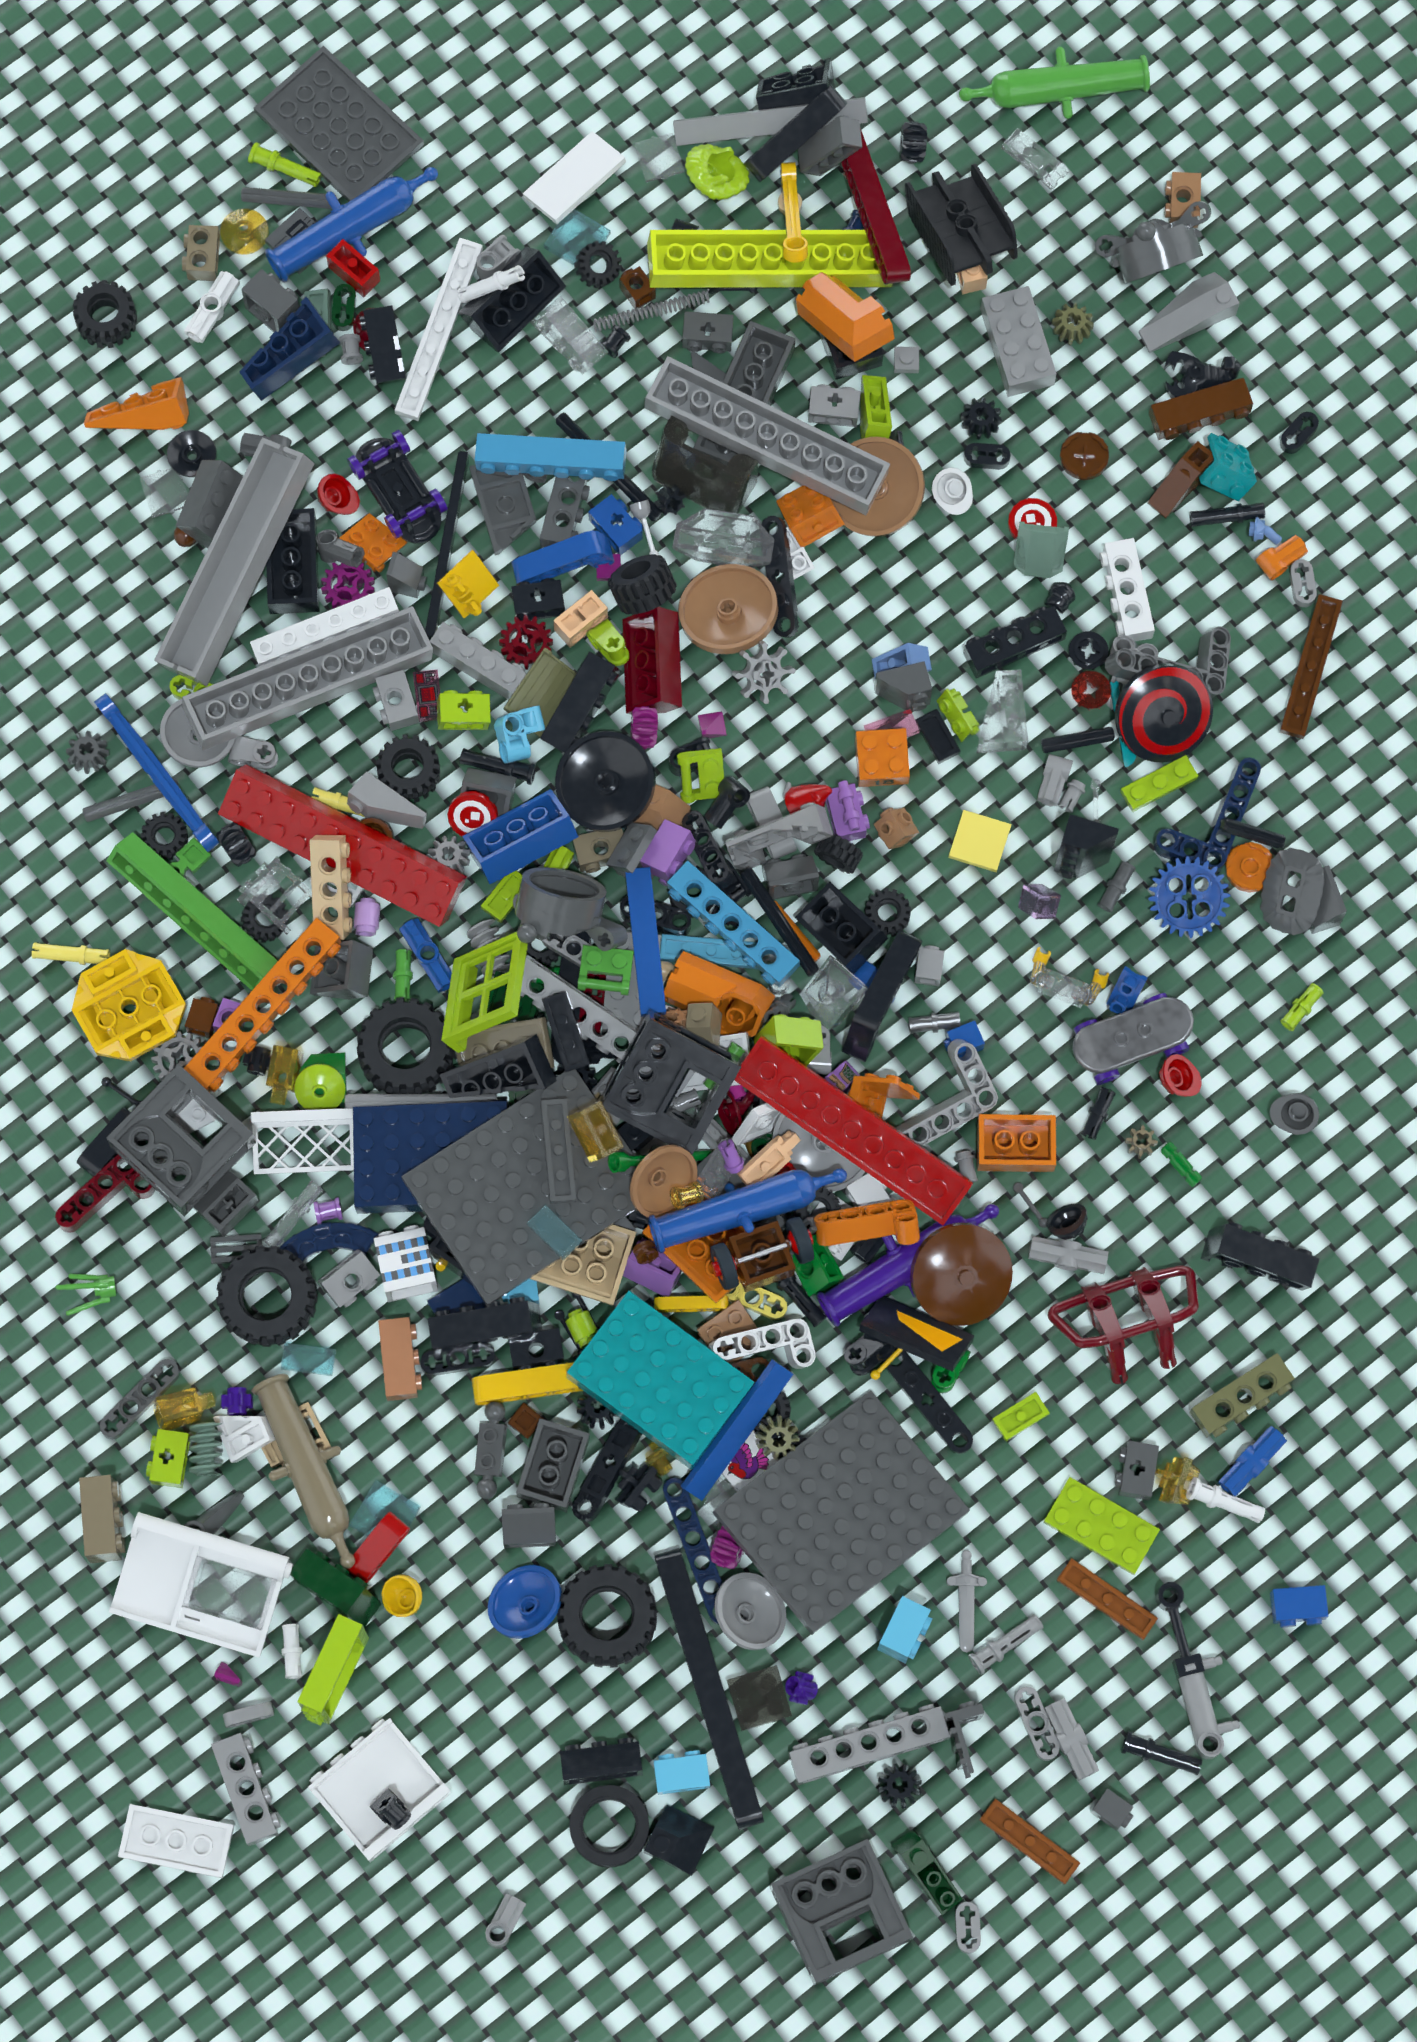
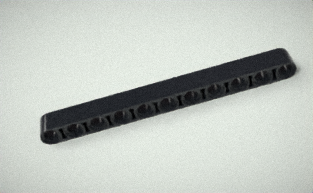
M677 1548L654 1555L739 1830L764 1823L761 1808L681 1551Z

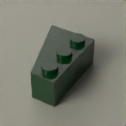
M306 1548L292 1567L290 1576L322 1601L324 1600L336 1608V1611L340 1614L346 1615L353 1621L362 1624L365 1628L381 1606V1603L367 1590L369 1585L357 1576L354 1580L347 1576L349 1571L337 1563L335 1566L329 1564L330 1558L319 1550L313 1553Z

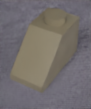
M713 1003L688 1004L686 1029L719 1046L722 1013Z

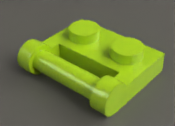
M722 749L679 753L677 755V763L681 769V800L685 803H692L695 800L717 798L719 796L718 786L724 779ZM695 762L698 765V789H692L690 764Z

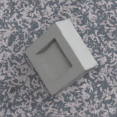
M895 346L894 373H919V347Z

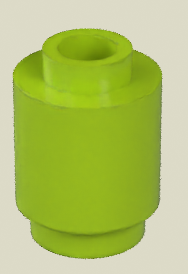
M580 1308L569 1313V1319L565 1323L575 1344H579L580 1348L583 1349L598 1330L589 1311H583Z

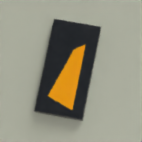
M885 1296L877 1300L861 1322L859 1331L952 1372L974 1339V1335L938 1321L929 1315Z

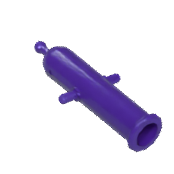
M989 1204L985 1207L984 1211L967 1219L960 1215H951L944 1225L935 1222L921 1231L920 1240L911 1245L896 1244L892 1235L882 1237L887 1247V1254L824 1294L822 1292L816 1294L823 1312L835 1327H838L842 1319L903 1285L908 1286L915 1298L912 1291L910 1273L913 1258L922 1242L934 1231L946 1225L954 1223L979 1225L987 1219L996 1218L999 1214V1208L995 1204Z

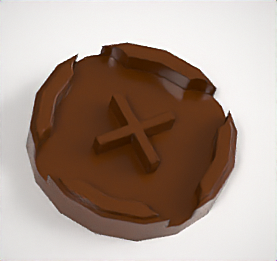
M1076 432L1069 436L1062 444L1060 461L1065 472L1073 478L1080 480H1090L1101 475L1106 469L1109 459V450L1105 441L1091 432Z

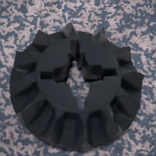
M1091 631L1081 632L1070 642L1069 657L1074 665L1081 667L1083 670H1095L1103 665L1108 657V644L1098 633ZM1089 643H1092V651L1095 654H1090V657L1085 659V652L1081 650L1086 649Z

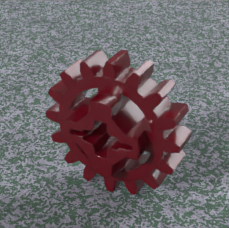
M524 615L523 621L514 617L515 624L506 623L508 631L501 630V637L503 639H499V646L503 647L501 654L507 655V662L510 663L514 660L519 665L524 664L525 670H528L529 664H534L544 648L552 652L549 646L553 645V639L549 638L551 630H545L546 623L544 621L537 624L536 616L532 621H529L528 616ZM516 632V637L510 642L512 635ZM522 636L525 640H527L528 643L530 642V649L528 645L522 642ZM543 642L541 649L536 653L537 646H540Z

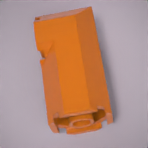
M823 272L805 281L803 285L805 291L802 295L798 294L796 298L798 314L854 362L895 339L892 322L889 318L885 320L882 316V313L885 312L883 306L871 296L863 300L835 276H828Z
M683 951L677 959L676 968L673 973L671 972L664 990L665 1002L683 1010H688V1004L713 1003L722 1013L721 1035L748 1032V1036H755L763 1025L764 1015L770 1010V1006L776 996L762 984Z

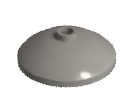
M182 699L176 701L168 708L160 725V737L164 749L175 761L188 767L202 768L220 762L228 755L235 741L234 738L202 751L198 741L193 738L195 734L182 708Z
M739 1573L728 1578L720 1586L715 1598V1614L723 1633L734 1644L748 1650H761L771 1646L781 1637L786 1624L785 1604L764 1577L754 1573Z

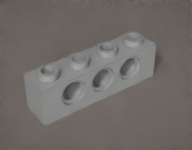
M239 1733L211 1744L246 1844L251 1846L279 1835L277 1828L281 1827L276 1812L271 1813L268 1807V1803L272 1802L267 1787L262 1788L259 1782V1778L263 1777L258 1762L253 1764L250 1753H253L254 1750L249 1737L244 1739L243 1735ZM236 1757L245 1759V1766L239 1771L233 1770L231 1767V1763ZM245 1782H252L254 1784L253 1793L248 1796L242 1795L240 1792L241 1785ZM253 1807H261L263 1809V1816L257 1821L251 1820L249 1817V1812Z

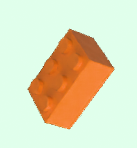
M979 1114L977 1120V1171L1054 1172L1056 1167V1115Z

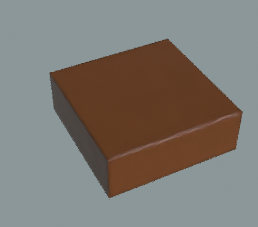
M523 1403L509 1420L508 1425L529 1440L537 1429L539 1419L544 1418Z

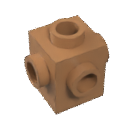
M889 808L880 814L881 819L874 824L879 837L885 842L888 849L902 847L919 834L911 815L905 808L895 810Z

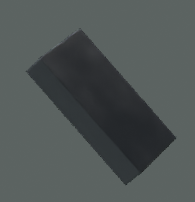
M937 709L915 719L916 726L938 764L960 754L961 750Z

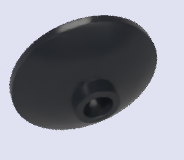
M187 430L177 434L170 441L167 448V459L171 468L179 475L195 477L202 460H216V448L212 439L205 433L197 430ZM191 454L197 455L194 460H189L188 456Z

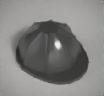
M1292 1093L1281 1096L1272 1103L1270 1118L1274 1125L1288 1133L1295 1135L1306 1134L1317 1125L1319 1109L1315 1101L1308 1095Z

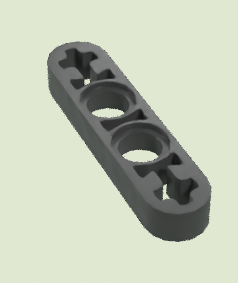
M170 1359L160 1361L103 1417L100 1422L102 1434L112 1440L119 1438L177 1381L180 1374L178 1365ZM164 1366L167 1368L173 1366V1376H164L161 1379L164 1385L161 1387L157 1380L152 1377L156 1375L159 1379L163 1375L162 1368ZM147 1383H152L156 1386V1393L151 1397H146L142 1394V1388ZM127 1402H135L138 1405L137 1412L133 1415H126L123 1411L124 1405ZM119 1411L127 1422L124 1424L120 1420L116 1424L118 1430L115 1433L112 1430L107 1433L108 1427L106 1424L109 1421L115 1423L119 1419L115 1414Z

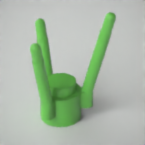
M69 1274L68 1277L70 1279L94 1281V1283L56 1285L55 1287L57 1290L94 1288L95 1296L101 1297L66 1311L68 1316L101 1303H109L110 1297L116 1296L114 1276L108 1277V1274Z

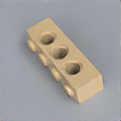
M315 835L310 839L313 921L318 918L335 932L341 940H344L349 935V932H352L353 927L352 918L349 917L348 908L351 907L352 903L351 893H348L347 883L350 882L351 878L350 868H347L346 858L350 854L349 843H346L345 835ZM327 857L334 859L336 868H331L327 865ZM328 882L336 885L337 893L329 891L327 887ZM328 907L335 908L338 912V917H332L328 912Z

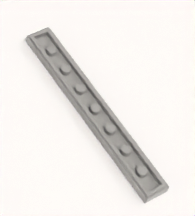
M865 97L844 99L847 105L824 126L831 123L836 117L843 115L859 120L860 124L868 123ZM808 104L674 120L676 146L776 134Z

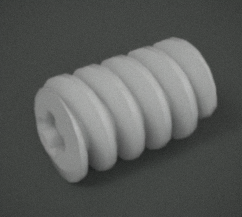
M496 920L482 921L468 930L467 937L472 939L470 942L471 947L478 949L502 938V936L494 937V934L499 931L498 927H490ZM500 954L495 957L492 976L495 975L496 971L502 973L509 971L510 964H505V961L510 958V955ZM487 961L479 964L483 966L481 969L483 975H485Z

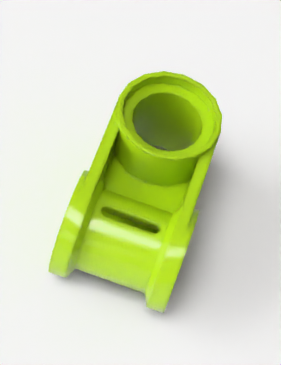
M605 619L586 632L591 644L596 650L600 651L609 663L621 666L628 661L629 651L625 647V640L608 619Z

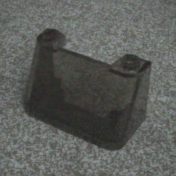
M671 415L665 425L652 466V477L657 483L665 484L667 487L672 488L676 484L680 488L679 491L686 495L685 498L721 517L728 519L737 516L757 484L758 461L748 455L737 454L732 457L726 466L684 444L689 434L688 427L683 421Z

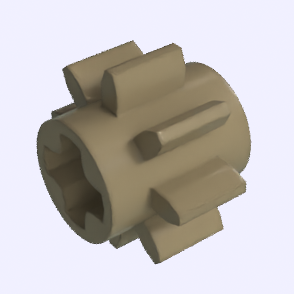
M1144 1125L1137 1132L1132 1128L1130 1134L1133 1138H1126L1125 1140L1126 1144H1131L1128 1153L1135 1152L1138 1154L1139 1159H1141L1144 1153L1151 1156L1153 1151L1150 1146H1157L1158 1141L1152 1140L1154 1130L1148 1132L1145 1130ZM1138 1139H1139L1140 1141L1143 1140V1139L1146 1140L1145 1145H1144V1144L1137 1145L1136 1142H1137Z

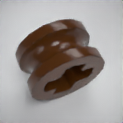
M652 1240L640 1242L633 1248V1253L637 1256L636 1260L639 1264L650 1263L659 1255Z

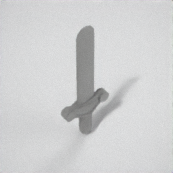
M964 1550L961 1554L963 1559L961 1560V1574L948 1577L946 1584L948 1586H959L960 1649L967 1653L971 1652L974 1648V1586H985L987 1579L972 1574V1560H970L972 1555L969 1550Z

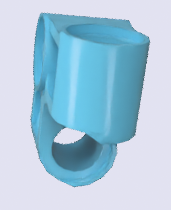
M540 706L509 713L495 721L494 730L499 744L500 757L504 763L530 758L531 748L526 734L545 730ZM506 720L512 723V731L506 728Z

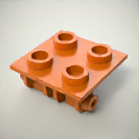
M370 513L339 538L362 547L365 553L362 563L366 562V565L372 568V571H378L379 573L385 568L383 563L392 557V553L398 552L407 544L401 537L395 539L389 528Z

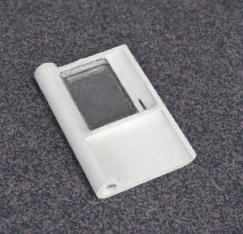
M138 1512L132 1527V1538L109 1613L260 1658L284 1578L289 1579L293 1564L289 1563V1557Z

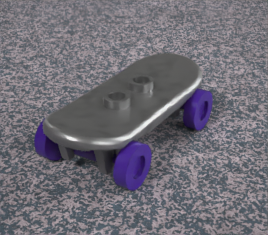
M1162 993L1145 1000L1143 1005L1099 1022L1097 1019L1086 1021L1073 1029L1076 1034L1073 1041L1074 1057L1085 1070L1099 1073L1094 1076L1096 1085H1102L1120 1076L1118 1068L1160 1052H1164L1166 1059L1171 1055H1182L1190 1049L1185 1040L1190 1036L1193 1029L1194 1018L1192 1011L1182 1000L1167 997L1166 993Z

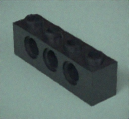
M1055 606L1048 609L1047 607H1041L1032 616L1016 618L1011 622V625L1004 628L1002 626L996 627L989 631V635L982 638L979 636L971 638L964 645L963 654L977 679L1065 640L1067 630ZM1039 627L1043 632L1034 634L1030 628ZM1014 636L1017 637L1020 640V642L1017 644H1012L1008 641V638ZM993 646L998 650V652L995 654H990L985 650V648Z

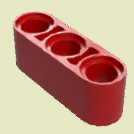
M390 1511L353 1554L355 1557L353 1567L345 1569L354 1578L357 1576L368 1583L406 1537L410 1528Z

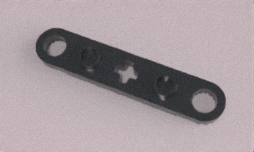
M769 516L761 524V537L766 576L773 585L778 600V616L773 629L778 636L791 638L798 632L799 621L789 539H787V525L783 519ZM776 522L778 524V531L776 534L771 535L769 534L770 531H768L770 530V524ZM779 571L784 574L781 582L776 580V577L779 576ZM785 619H789L791 623L790 628L783 632L781 623Z
M903 1350L900 1353L903 1359L902 1364L897 1367L889 1364L885 1369L949 1449L957 1454L966 1453L973 1444L971 1432L908 1353ZM922 1395H932L934 1397L932 1400L933 1405H922ZM955 1435H965L967 1444L964 1447L955 1446L952 1441Z
M621 1418L616 1423L583 1483L578 1497L572 1505L573 1514L582 1522L593 1521L598 1516L619 1478L618 1472L620 1469H624L642 1436V1433ZM613 1459L616 1464L608 1467L606 1461ZM584 1503H592L590 1513L588 1512L585 1515L580 1513V1508Z

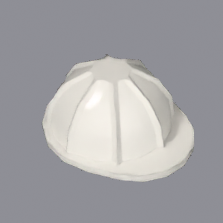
M947 468L940 471L933 480L932 492L934 499L945 511L950 514L959 515L965 513L970 508L973 492L970 479L965 472L957 468Z

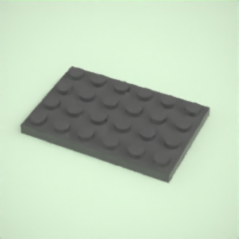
M324 46L254 107V112L312 168L320 172L321 176L348 202L388 178L424 145V140Z

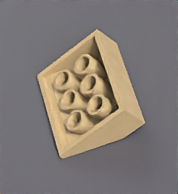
M612 1225L530 1279L613 1306L636 1232Z

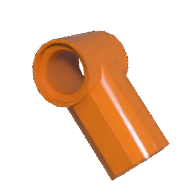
M1295 535L1275 549L1273 547L1267 549L1255 561L1271 581L1282 575L1288 566L1296 560L1305 556L1308 550L1301 537Z

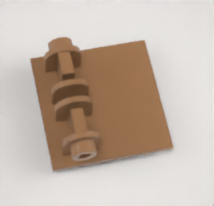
M736 1300L700 1326L697 1331L699 1332L698 1336L709 1346L713 1340L720 1337L756 1329L757 1327L741 1302ZM743 1337L741 1340V1345L745 1350L751 1348V1341L747 1337ZM732 1344L718 1347V1353L733 1349ZM743 1357L727 1360L726 1362L733 1364Z

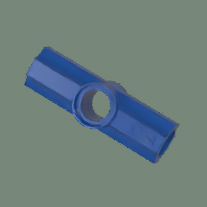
M411 919L399 928V931L437 992H445L450 988L452 972L419 919ZM426 951H431L435 954L430 960H425L421 957Z
M1270 1426L1253 1445L1247 1447L1236 1459L1233 1467L1218 1481L1221 1488L1229 1495H1238L1252 1478L1255 1479L1270 1463L1269 1460L1287 1442L1283 1434Z

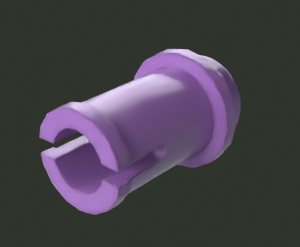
M724 1140L718 1145V1149L725 1161L724 1168L731 1174L738 1173L744 1167V1160L742 1157H739L733 1140H728L729 1146L727 1141Z

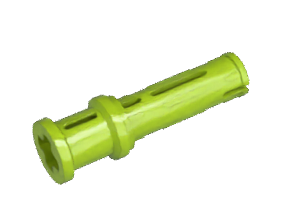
M258 142L254 143L250 151L248 163L252 164L255 162L267 167V171L277 170L313 187H317L321 180L320 172L281 157L279 151H270L261 147Z

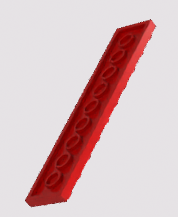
M762 1035L742 1062L741 1069L735 1078L737 1083L905 1200L912 1201L915 1207L941 1225L946 1223L973 1185L972 1181Z

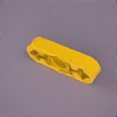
M708 1296L654 1298V1309L659 1313L719 1312L729 1306L728 1296L723 1297L718 1303H715Z

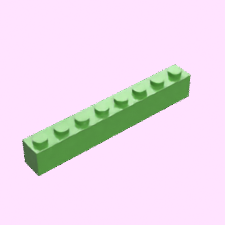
M132 832L115 845L106 861L250 990H253L278 962L136 834Z

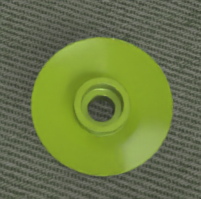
M314 1064L306 1067L299 1073L295 1081L294 1092L300 1105L307 1110L335 1109L340 1105L345 1096V1082L342 1075L335 1068L325 1064ZM321 1088L324 1090V1093L317 1095L315 1090Z

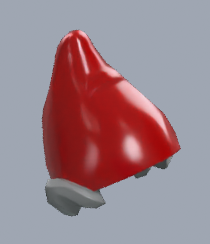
M787 782L782 795L783 799L785 798L786 807L791 814L801 810L800 807L807 803H815L824 807L827 798L832 793V789L828 785L819 784L792 787L791 783Z

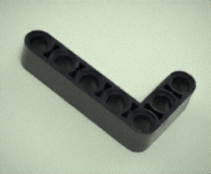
M900 930L898 931L854 1015L842 1049L843 1053L864 1063L866 1062L875 1043L880 1025L918 954L922 940Z

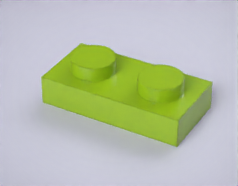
M514 871L505 876L483 902L481 909L502 923L514 908L513 899L519 893L522 875Z
M1034 1392L992 1418V1421L1005 1442L1047 1417L1050 1412L1037 1392Z

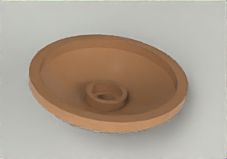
M677 1145L659 1147L645 1156L637 1166L630 1184V1197L634 1207L644 1216L654 1215L655 1218L679 1210L688 1201L696 1185L697 1165L694 1157L686 1149Z

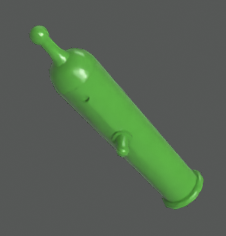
M1058 47L1055 52L1057 61L1055 66L1003 71L996 74L992 78L991 84L986 87L977 89L962 88L959 92V97L963 101H970L972 98L988 97L992 98L996 105L1004 108L1059 101V103H1062L1064 117L1070 119L1073 116L1071 102L1076 98L1137 89L1148 92L1150 88L1149 65L1145 55H1140L1139 59L1069 65V63H1066L1064 48Z

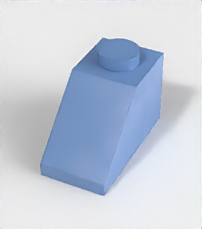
M906 643L873 658L874 676L876 677L878 672L925 661L927 672L931 671L928 647Z

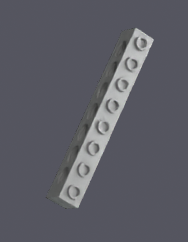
M527 955L520 996L528 995L534 999L533 1005L545 1011L542 999L553 996L554 993L567 991L573 1011L576 1007H581L587 1014L585 1020H577L582 1038L585 1040L591 1038L597 1043L596 1048L607 1055L611 1052L618 1057L616 1061L620 1064L627 1049L618 1048L615 1043L616 1038L619 1036L626 1037L630 1046L638 1030ZM534 978H539L543 981V991L537 992L533 990L531 982ZM596 1022H604L607 1025L608 1031L605 1035L596 1033L594 1029ZM655 1044L652 1047L654 1050L663 1049L659 1044ZM647 1066L640 1069L644 1073L652 1070ZM689 1070L675 1097L678 1098L695 1071Z

